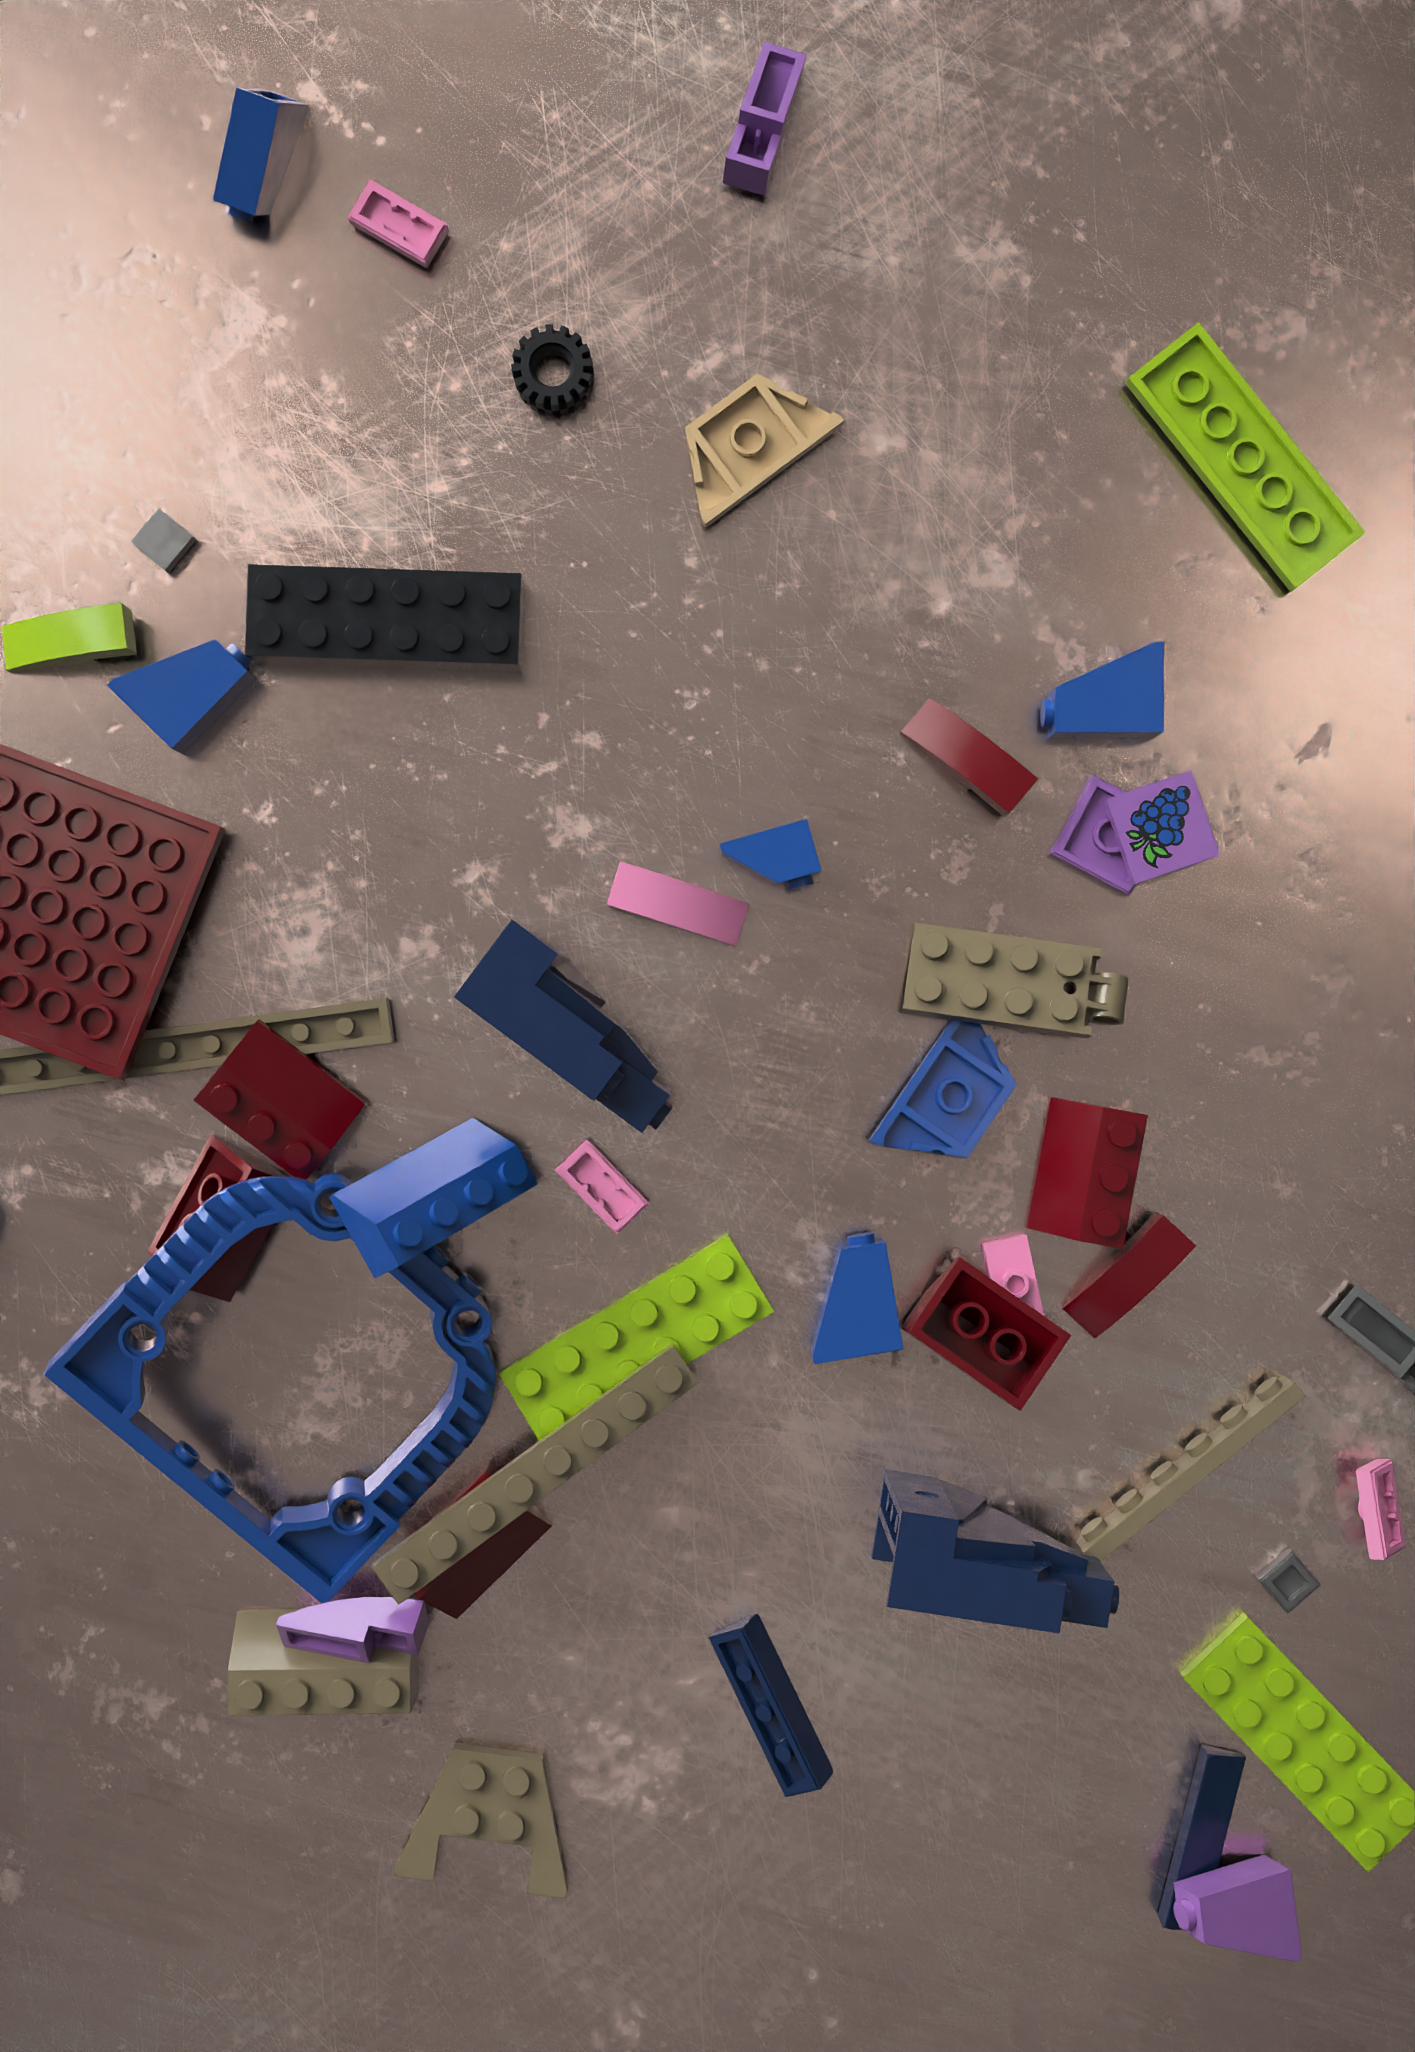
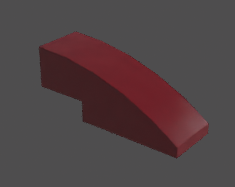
M931 698L926 701L900 732L964 788L973 790L1003 817L1014 809L1039 779L998 745Z
M1154 1212L1127 1243L1124 1244V1248H1116L1061 1308L1093 1338H1097L1147 1296L1184 1260L1196 1245L1164 1215Z

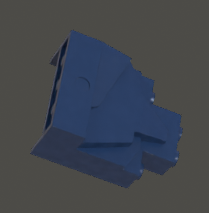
M511 919L455 994L454 998L591 1100H598L639 1132L643 1133L648 1125L656 1130L673 1107V1105L666 1101L672 1092L654 1080L659 1071L627 1030L602 1009L606 1001L573 965L570 959L530 929Z
M885 1469L871 1558L893 1562L886 1603L887 1607L1059 1634L1061 1621L1108 1628L1110 1614H1115L1118 1609L1119 1587L1114 1585L1115 1581L1097 1557L1084 1555L1041 1531L1021 1523L1019 1519L988 1506L987 1497L940 1480L937 1477Z

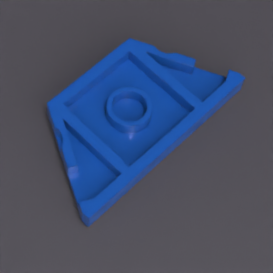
M958 1020L949 1021L869 1138L868 1142L870 1144L960 1159L968 1158L1017 1085L1007 1066L1002 1064L999 1059L998 1050L990 1035H986L981 1024Z

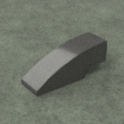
M1356 1284L1327 1319L1415 1394V1330Z

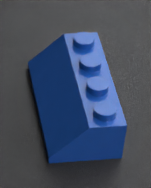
M472 1118L332 1194L329 1198L373 1277L377 1278L401 1266L538 1185L516 1144Z

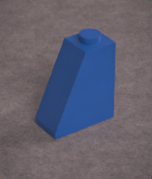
M236 87L213 201L227 205V214L246 221H253L254 216L271 214L305 121L309 104L268 89Z
M214 639L116 677L107 686L171 749L184 754L257 678L247 669L253 662L235 644L232 643L226 648Z
M1164 642L1148 644L1055 687L1048 694V700H1042L1041 726L1048 727V739L1156 738L1164 733Z
M874 1232L847 1236L848 1243L838 1245L810 1347L814 1364L904 1350L886 1242L883 1238L875 1239Z

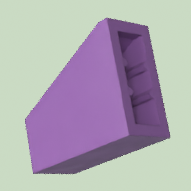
M1261 1855L1173 1882L1176 1899L1173 1910L1179 1927L1202 1943L1293 1962L1302 1960L1291 1869L1266 1855Z

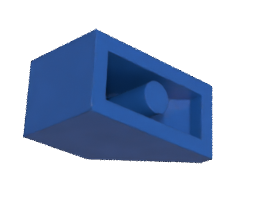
M807 819L723 842L719 846L721 855L775 886L787 884L788 891L813 885L812 876L819 875L822 871Z

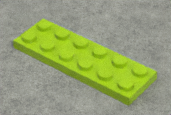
M1199 322L1132 374L1125 382L1127 387L1290 592L1299 587L1366 533Z
M726 1234L503 1368L498 1374L540 1441L670 1344L675 1347L684 1362L688 1364L774 1312V1309L729 1234Z
M1244 1612L1180 1672L1183 1679L1367 1872L1375 1867L1415 1828V1791Z

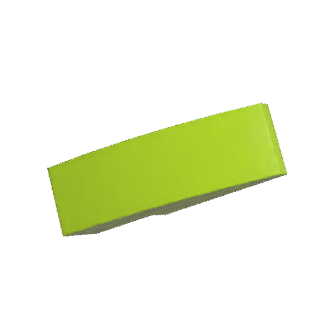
M123 603L66 610L1 626L6 671L8 672L97 663V659L137 655L132 610Z

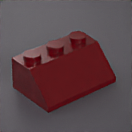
M260 1019L255 1022L193 1099L194 1102L290 1175L305 1180L308 1179L332 1150L366 1103L365 1100Z
M1049 1097L1025 1228L1076 1241L1123 1249L1148 1115Z
M210 1134L147 1252L153 1256L206 1200L219 1191L256 1177L284 1175L270 1164L220 1137ZM272 1224L254 1229L233 1244L190 1290L231 1302L238 1287L243 1283L246 1272L259 1248L265 1243Z
M957 1257L924 1292L901 1326L903 1331L1019 1411L1022 1410L1071 1337L1065 1330L961 1257Z
M490 1461L430 1520L500 1469ZM533 1505L414 1593V1595L419 1600L424 1601V1603L457 1619L552 1527L553 1523Z

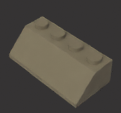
M239 1609L237 1612L228 1666V1716L411 1713L418 1697V1655L375 1647L370 1663L285 1647L282 1644L276 1623L279 1616L299 1609Z

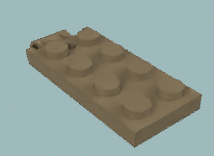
M915 922L902 1013L1086 1039L1092 1035L1093 1026H1089V1020L1105 1025L1124 1023L1129 979L1124 975L1116 973H1095L1096 961L1101 958L1102 948ZM1064 986H1072L1075 989V993L1067 994L1064 991Z

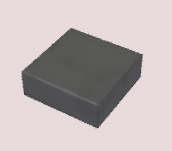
M158 507L130 542L169 574L197 539Z
M1288 1547L1255 1575L1257 1580L1287 1614L1321 1586L1320 1582Z

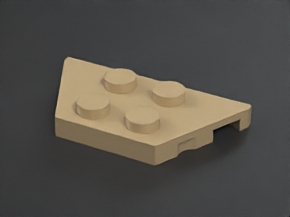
M757 373L685 427L701 522L704 527L707 528L842 427L844 419L841 415L833 411L830 414L808 403V399L794 391H784L778 387L776 382Z

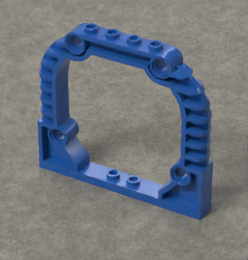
M335 1173L323 1175L315 1183L291 1176L256 1177L231 1185L206 1200L129 1281L126 1280L49 1360L43 1375L319 1602L326 1603L338 1593L400 1527V1518L437 1481L443 1472L455 1462L459 1455L470 1446L484 1426L495 1391V1366L487 1341V1337L491 1332L492 1321L487 1304L479 1295L483 1289L467 1273L462 1272L460 1276H457L448 1268L446 1264L450 1261L449 1258L435 1245L401 1266L389 1271L393 1277L431 1309L430 1319L435 1340L442 1350L454 1360L449 1386L434 1410L365 1481L356 1477L342 1478L334 1483L329 1490L327 1501L304 1506H282L271 1519L267 1518L234 1490L235 1485L226 1474L218 1469L212 1472L199 1461L200 1455L191 1445L182 1440L177 1443L139 1412L145 1397L144 1362L153 1360L160 1355L166 1345L169 1330L166 1314L233 1244L256 1228L288 1220H294L308 1233L320 1240L334 1242L348 1238L353 1240L336 1209H327L320 1202L323 1195L327 1192L340 1191L353 1184L350 1179ZM464 1311H475L479 1314L478 1320L472 1326L462 1327L456 1324L457 1317ZM145 1324L151 1326L157 1335L151 1340L142 1341L132 1334L131 1329L136 1325ZM347 1500H357L362 1504L357 1511L351 1513L344 1512L339 1508Z

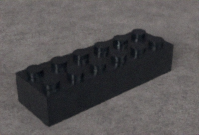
M248 564L245 656L256 665L523 674L526 584L521 573Z

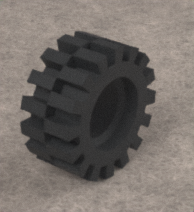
M553 324L545 325L546 331L540 333L538 327L530 330L532 337L527 339L523 336L519 340L520 349H514L512 355L514 364H511L516 388L525 404L529 402L531 409L536 412L543 409L545 415L553 416V411L560 410L561 415L569 414V407L573 406L576 410L582 406L581 399L589 397L591 393L590 385L594 384V368L590 350L587 344L582 343V338L576 332L573 335L569 334L568 327L561 325L560 331H556ZM558 355L567 360L571 370L569 377L564 383L558 386H547L539 381L536 376V368L544 357Z

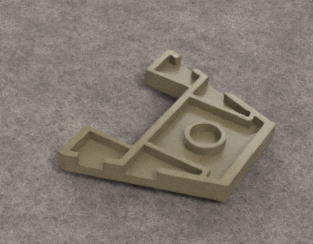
M455 1742L431 1791L429 1799L396 1863L393 1876L434 1881L441 1835L532 1847L526 1894L566 1899L568 1880L562 1861L560 1838L556 1830L553 1814L554 1807L544 1755Z

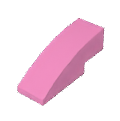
M622 861L619 862L607 901L608 907L735 947L737 946L749 904Z

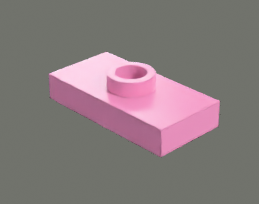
M371 179L347 217L351 225L426 269L449 232L448 224Z
M586 1139L555 1169L616 1234L625 1228L650 1203L589 1139Z
M1020 1234L981 1243L988 1277L1044 1316L1027 1235Z
M1375 1459L1356 1470L1360 1496L1358 1512L1361 1520L1364 1521L1369 1558L1386 1560L1406 1545L1393 1463L1391 1459Z

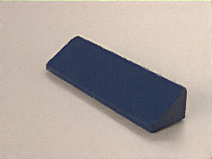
M758 1614L748 1616L711 1634L708 1638L784 1796L789 1797L822 1789L832 1776L833 1768Z
M1201 1744L1158 1912L1163 1928L1183 1930L1179 1927L1174 1915L1173 1906L1176 1899L1173 1882L1218 1869L1246 1756L1243 1754Z

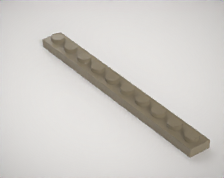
M389 998L145 1030L126 1079L220 1066L258 1019L305 1055L395 1043ZM32 1046L0 1050V1096L118 1080Z

